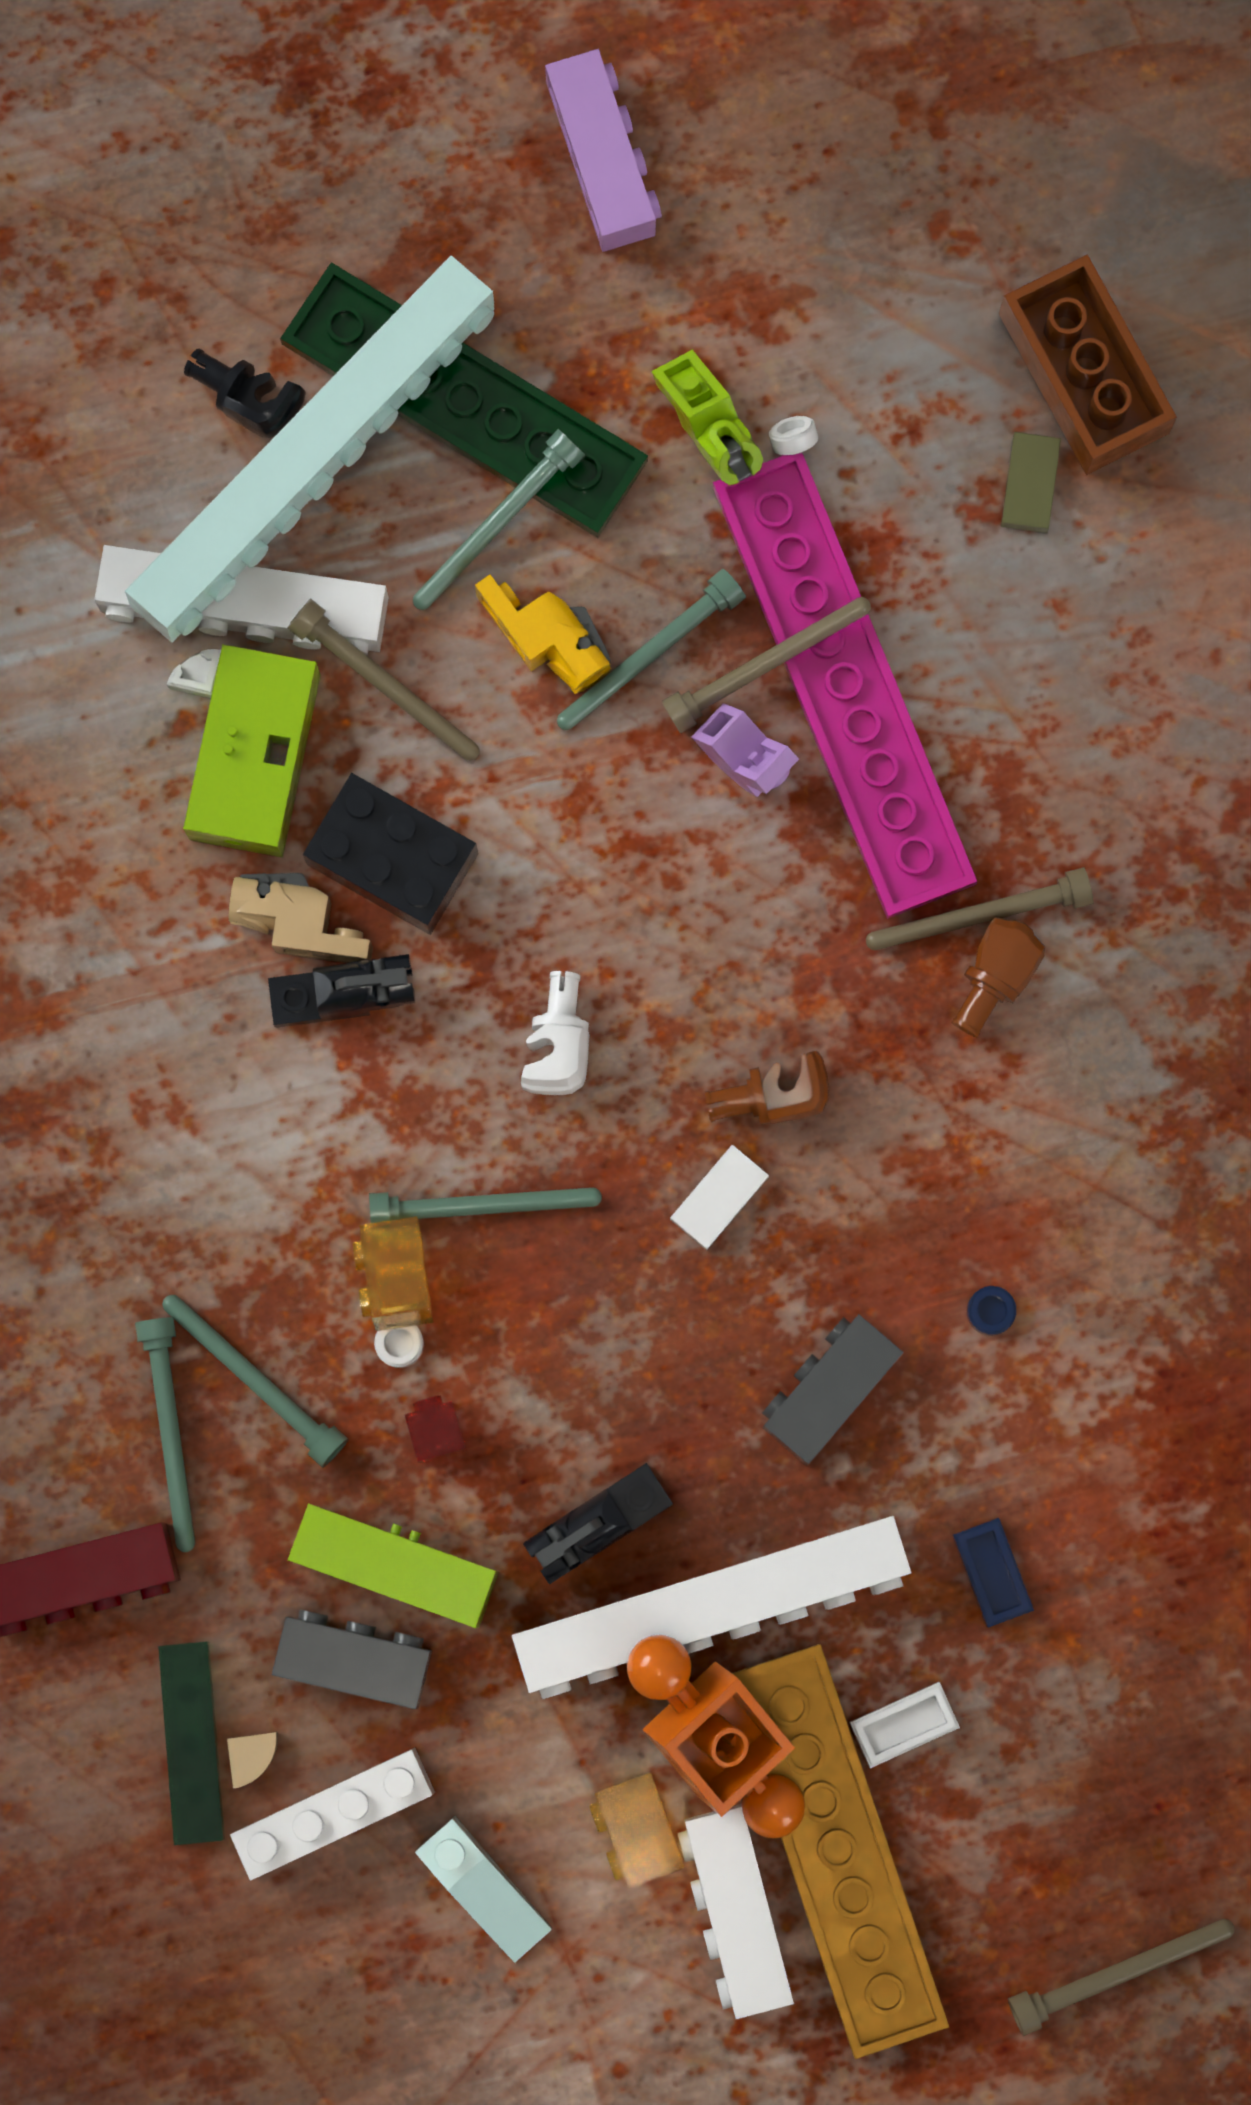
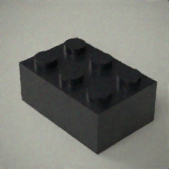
M351 772L304 851L303 856L307 865L431 935L478 856V849L474 841Z

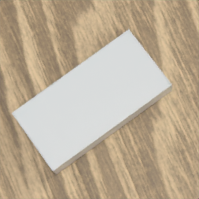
M731 1145L670 1217V1220L704 1249L708 1250L768 1179L769 1175L734 1145Z
M940 1682L849 1722L869 1768L960 1728Z

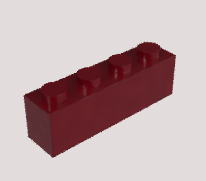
M161 1522L0 1564V1637L27 1631L26 1621L45 1616L46 1625L75 1618L74 1608L92 1604L94 1612L122 1606L121 1596L140 1591L142 1600L171 1593L169 1583L177 1582L181 1579L167 1523Z

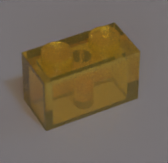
M418 1217L359 1225L361 1241L353 1242V1252L356 1270H365L367 1287L359 1288L362 1316H371L376 1331L434 1323L422 1233Z
M651 1771L595 1791L597 1802L589 1805L598 1833L608 1830L614 1850L606 1852L616 1881L625 1878L628 1889L685 1868Z

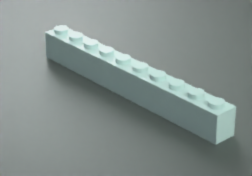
M450 256L125 590L130 606L171 643L180 634L183 636L190 634L203 618L202 612L213 600L216 602L223 600L231 592L236 583L235 577L246 566L252 568L257 565L268 551L269 547L267 544L279 532L285 534L290 531L301 516L300 510L312 498L318 500L323 497L333 484L334 479L332 477L344 465L350 467L362 456L366 449L365 443L376 432L381 434L394 423L398 416L397 410L408 398L415 400L426 390L430 383L429 377L440 365L447 367L457 358L462 350V343L472 332L479 334L488 326L494 316L493 290L453 256Z

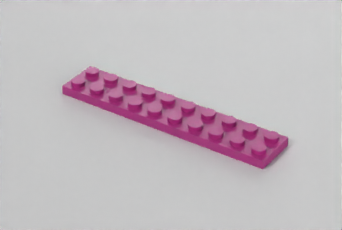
M802 452L793 455H783L764 462L761 469L754 476L751 475L738 484L728 485L721 479L713 482V490L776 645L856 598L861 597ZM869 615L863 616L784 663L887 919L976 885L978 881Z

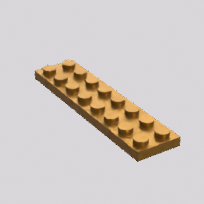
M821 1644L732 1673L739 1678L795 1747L768 1774H779L788 1777L798 1785L804 1796L805 1812L801 1823L792 1833L781 1837L854 2058L858 2059L949 2028Z

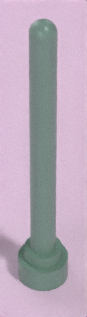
M557 429L545 442L548 445L542 452L545 457L414 595L413 604L417 609L425 610L429 608L558 470L564 472L568 466L573 469L583 459L585 454L562 431Z
M722 568L707 580L709 586L703 590L705 595L561 712L557 717L558 726L563 730L572 729L714 611L722 612L726 608L732 610L742 602L746 595L734 578Z
M596 1188L399 1201L398 1196L389 1197L388 1192L369 1193L372 1232L391 1231V1226L400 1225V1220L594 1207L602 1200L601 1192Z
M168 1295L164 1298L162 1303L163 1309L171 1317H174L175 1321L306 1439L304 1445L310 1450L308 1455L317 1464L324 1468L337 1456L349 1440L335 1426L329 1428L325 1423L318 1425L178 1296Z
M174 1317L140 1321L135 1323L137 1342H142L143 1350L149 1351L175 1543L181 1552H189L195 1546V1536L168 1348L173 1347L172 1337H176Z

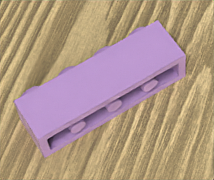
M599 49L545 65L546 84L602 252L655 236L656 219L662 217L655 191L646 192L641 177L647 175L645 160L639 147L635 149L631 147L627 134L633 132L632 122L626 105L619 107L617 105L613 92L619 90L612 63L603 64Z

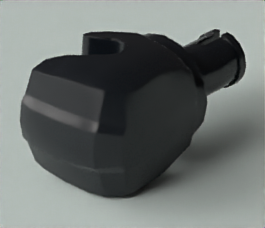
M200 348L190 355L196 360L198 365L187 360L184 368V375L192 377L217 392V409L246 429L265 438L276 436L299 412L306 396V391L300 385L287 381L276 398L262 403L260 402L261 398L276 387L275 380L270 373L266 372L254 376V365L245 360L239 361L230 368L206 354Z

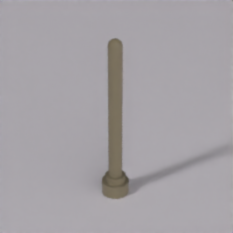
M864 597L856 598L693 694L687 691L682 695L678 691L662 700V703L678 731L682 734L697 725L696 719L703 716L702 710L867 615L870 612L871 604Z
M311 598L290 622L287 629L298 638L303 640L306 637L312 643L315 640L319 641L464 759L472 761L479 756L480 749L475 742L328 625L330 620L324 616L326 610Z
M1084 867L1065 872V877L1057 879V884L873 931L867 935L866 945L871 950H880L992 921L995 917L1004 918L1062 903L1064 907L1072 905L1074 909L1092 905L1094 900L1090 881Z
M1221 1919L1041 1996L1038 1992L1029 1995L1027 1991L1014 1995L1007 1999L1014 2020L1023 2036L1042 2029L1041 2023L1049 2020V2014L1224 1941L1234 1934V1925L1228 1919Z

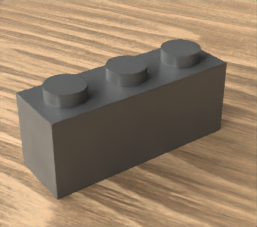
M859 1314L852 1323L844 1317L825 1338L832 1345L820 1360L812 1354L795 1373L794 1377L801 1383L789 1397L780 1391L762 1412L769 1419L762 1428L806 1466L809 1465L904 1353Z
M302 1609L299 1610L298 1618H285L272 1671L273 1676L411 1709L419 1708L432 1650L422 1648L424 1638L395 1632L393 1641L374 1637L376 1630L374 1626L347 1621L346 1629L326 1625L327 1615Z

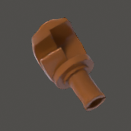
M995 917L990 922L978 947L975 967L969 966L964 974L971 981L970 984L973 988L957 1016L951 1022L960 1030L978 1038L979 1032L997 1002L1003 1003L1006 1001L1014 1003L1030 982L1044 958L1045 945L1034 935L1033 929L1027 924L1018 920H1007Z
M812 1051L801 1056L800 1076L793 1090L789 1092L782 1091L778 1087L781 1065L777 1062L772 1065L763 1082L759 1067L749 1069L751 1078L746 1079L747 1084L711 1092L705 1091L707 1105L727 1101L725 1106L708 1109L711 1122L753 1113L754 1117L759 1116L760 1125H771L822 1113L829 1101L830 1089L824 1060L819 1051Z

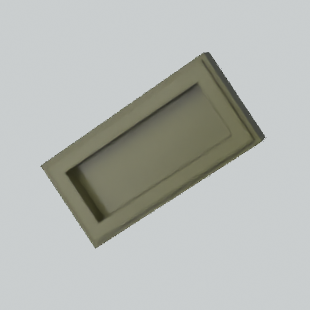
M1014 432L1001 527L1041 533L1048 532L1061 438Z

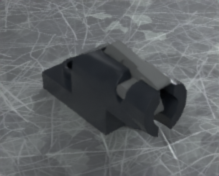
M409 954L313 968L311 973L268 978L274 1027L279 1028L370 1016V1011L395 1008L404 1004L415 1003V990L412 983L408 984L407 976H413Z
M646 1463L525 1541L523 1545L532 1558L536 1556L543 1567L540 1571L550 1585L666 1510L673 1503Z

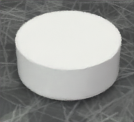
M794 416L781 420L769 431L773 451L779 455H793L806 451L813 447L819 438L814 420L806 416Z
M398 1318L385 1322L378 1329L374 1345L377 1355L384 1363L391 1367L404 1368L414 1364L420 1358L424 1348V1339L421 1331L414 1323Z

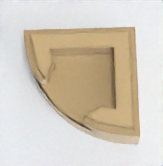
M278 1732L227 1739L233 1789L253 1782L265 1772L277 1750Z

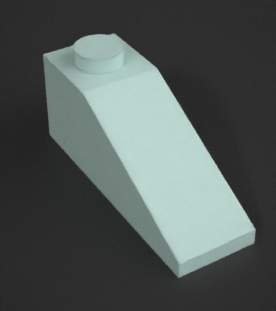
M456 1816L449 1820L415 1851L417 1856L447 1891L514 1963L552 1930L550 1925Z

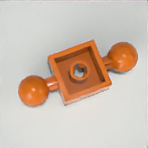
M653 1635L638 1642L631 1650L627 1661V1674L631 1685L646 1698L667 1700L669 1703L663 1711L642 1729L698 1798L721 1817L742 1799L741 1807L745 1821L756 1834L774 1839L792 1833L799 1826L804 1816V1796L798 1785L788 1777L779 1774H768L795 1749L783 1732L739 1678L717 1662H714L691 1683L689 1681L691 1675L690 1656L679 1641L666 1635Z

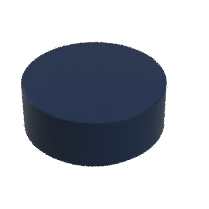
M987 1286L979 1289L972 1295L967 1305L969 1323L976 1331L984 1335L993 1336L1003 1333L1013 1324L1016 1317V1304L1013 1297L1005 1289L997 1286Z

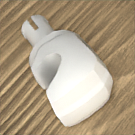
M561 971L550 972L547 1013L533 1017L532 1030L535 1032L527 1038L526 1044L532 1051L546 1045H553L554 1049L550 1055L545 1056L542 1060L524 1066L521 1076V1087L527 1092L542 1095H567L574 1093L584 1085L587 1075L590 1034L588 1032L589 1023L576 1016L578 986L581 978L577 973L565 971V977L561 976Z

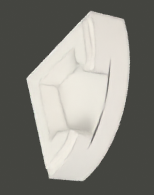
M204 650L174 668L168 679V688L211 698L221 650Z

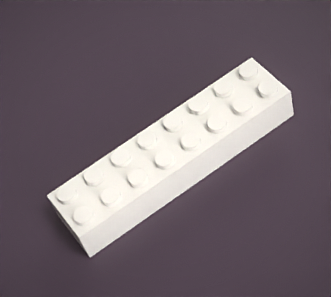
M890 1516L513 1634L512 1639L528 1692L532 1693L539 1690L542 1699H546L571 1691L569 1681L587 1675L589 1683L593 1684L618 1676L616 1666L627 1663L631 1650L646 1637L653 1635L672 1637L679 1641L689 1654L714 1646L711 1639L713 1635L729 1631L731 1639H737L759 1632L761 1629L758 1621L776 1616L778 1624L781 1625L807 1617L809 1615L806 1606L823 1601L825 1610L855 1602L856 1599L853 1592L866 1587H870L872 1595L900 1588L903 1586L901 1577L911 1574V1570L894 1516Z

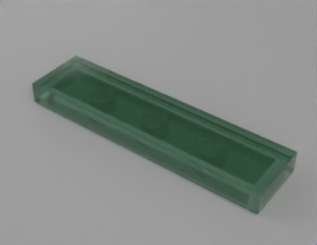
M209 1641L158 1646L174 1845L225 1840Z

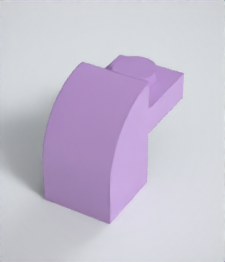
M722 703L691 737L721 770L739 786L756 797L762 792L767 794L771 789L781 785L787 779L791 767L799 760L788 746L767 738L744 711Z

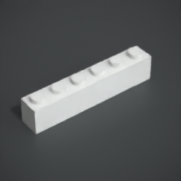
M104 545L94 600L100 611L106 613V618L127 623L133 622L134 617L143 618L130 606L125 590L161 553ZM246 566L235 577L236 583L231 592L219 602L213 600L202 612L203 618L198 624L199 631L209 635L226 636L228 630L246 633V638L257 642L272 643L274 642V637L292 639L293 645L297 647L316 650L321 648L319 641L315 640L312 643L306 637L301 640L287 629L293 618L311 598L326 610L324 616L330 620L328 625L365 655H368V651L380 652L389 597L385 585L261 567L249 568Z

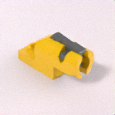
M491 574L475 584L476 597L530 671L550 660L546 665L571 688L574 694L590 688L610 672V656L585 607H569L561 598L551 592H547L520 611H517L516 608L521 604L506 582L498 585Z

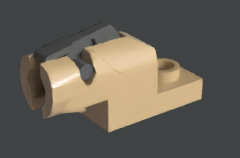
M302 873L242 874L240 877L234 878L229 904L230 924L241 925L265 934L269 933V929L274 930L272 947L276 953L343 963L372 958L373 946L370 940L363 939V932L347 928H335L334 935L327 934L331 911L329 896L317 888L309 887Z

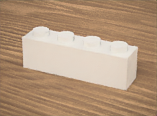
M413 1748L230 1834L251 1881L432 1796L435 1791L416 1748Z
M741 1804L733 1806L722 1817L713 1811L684 1819L687 1830L679 1832L678 1837L685 1862L695 1860L699 1879L691 1881L690 1884L697 1911L707 1909L712 1928L704 1930L703 1934L710 1960L717 1958L721 1960L725 1977L717 1979L716 1984L723 2010L733 2007L735 2018L740 2019L794 2004Z

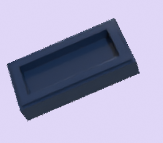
M999 1518L952 1535L987 1628L1034 1611Z

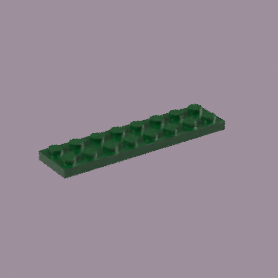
M331 262L280 340L282 345L334 376L402 305ZM462 343L461 352L447 367L440 365L429 377L430 383L417 399L411 400L408 398L397 410L399 417L515 488L545 457L542 453L548 447L545 442L559 429L585 456L573 469L568 466L564 472L558 470L533 496V499L597 538L648 462L647 454L465 343Z

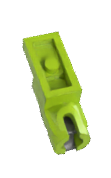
M693 350L651 371L656 385L675 408L681 426L723 482L728 485L738 484L751 475L754 476L761 469L763 462L761 451L752 440L749 430L738 418L730 395Z

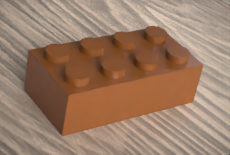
M1088 254L1004 295L999 316L1086 475L1170 434L1177 416Z

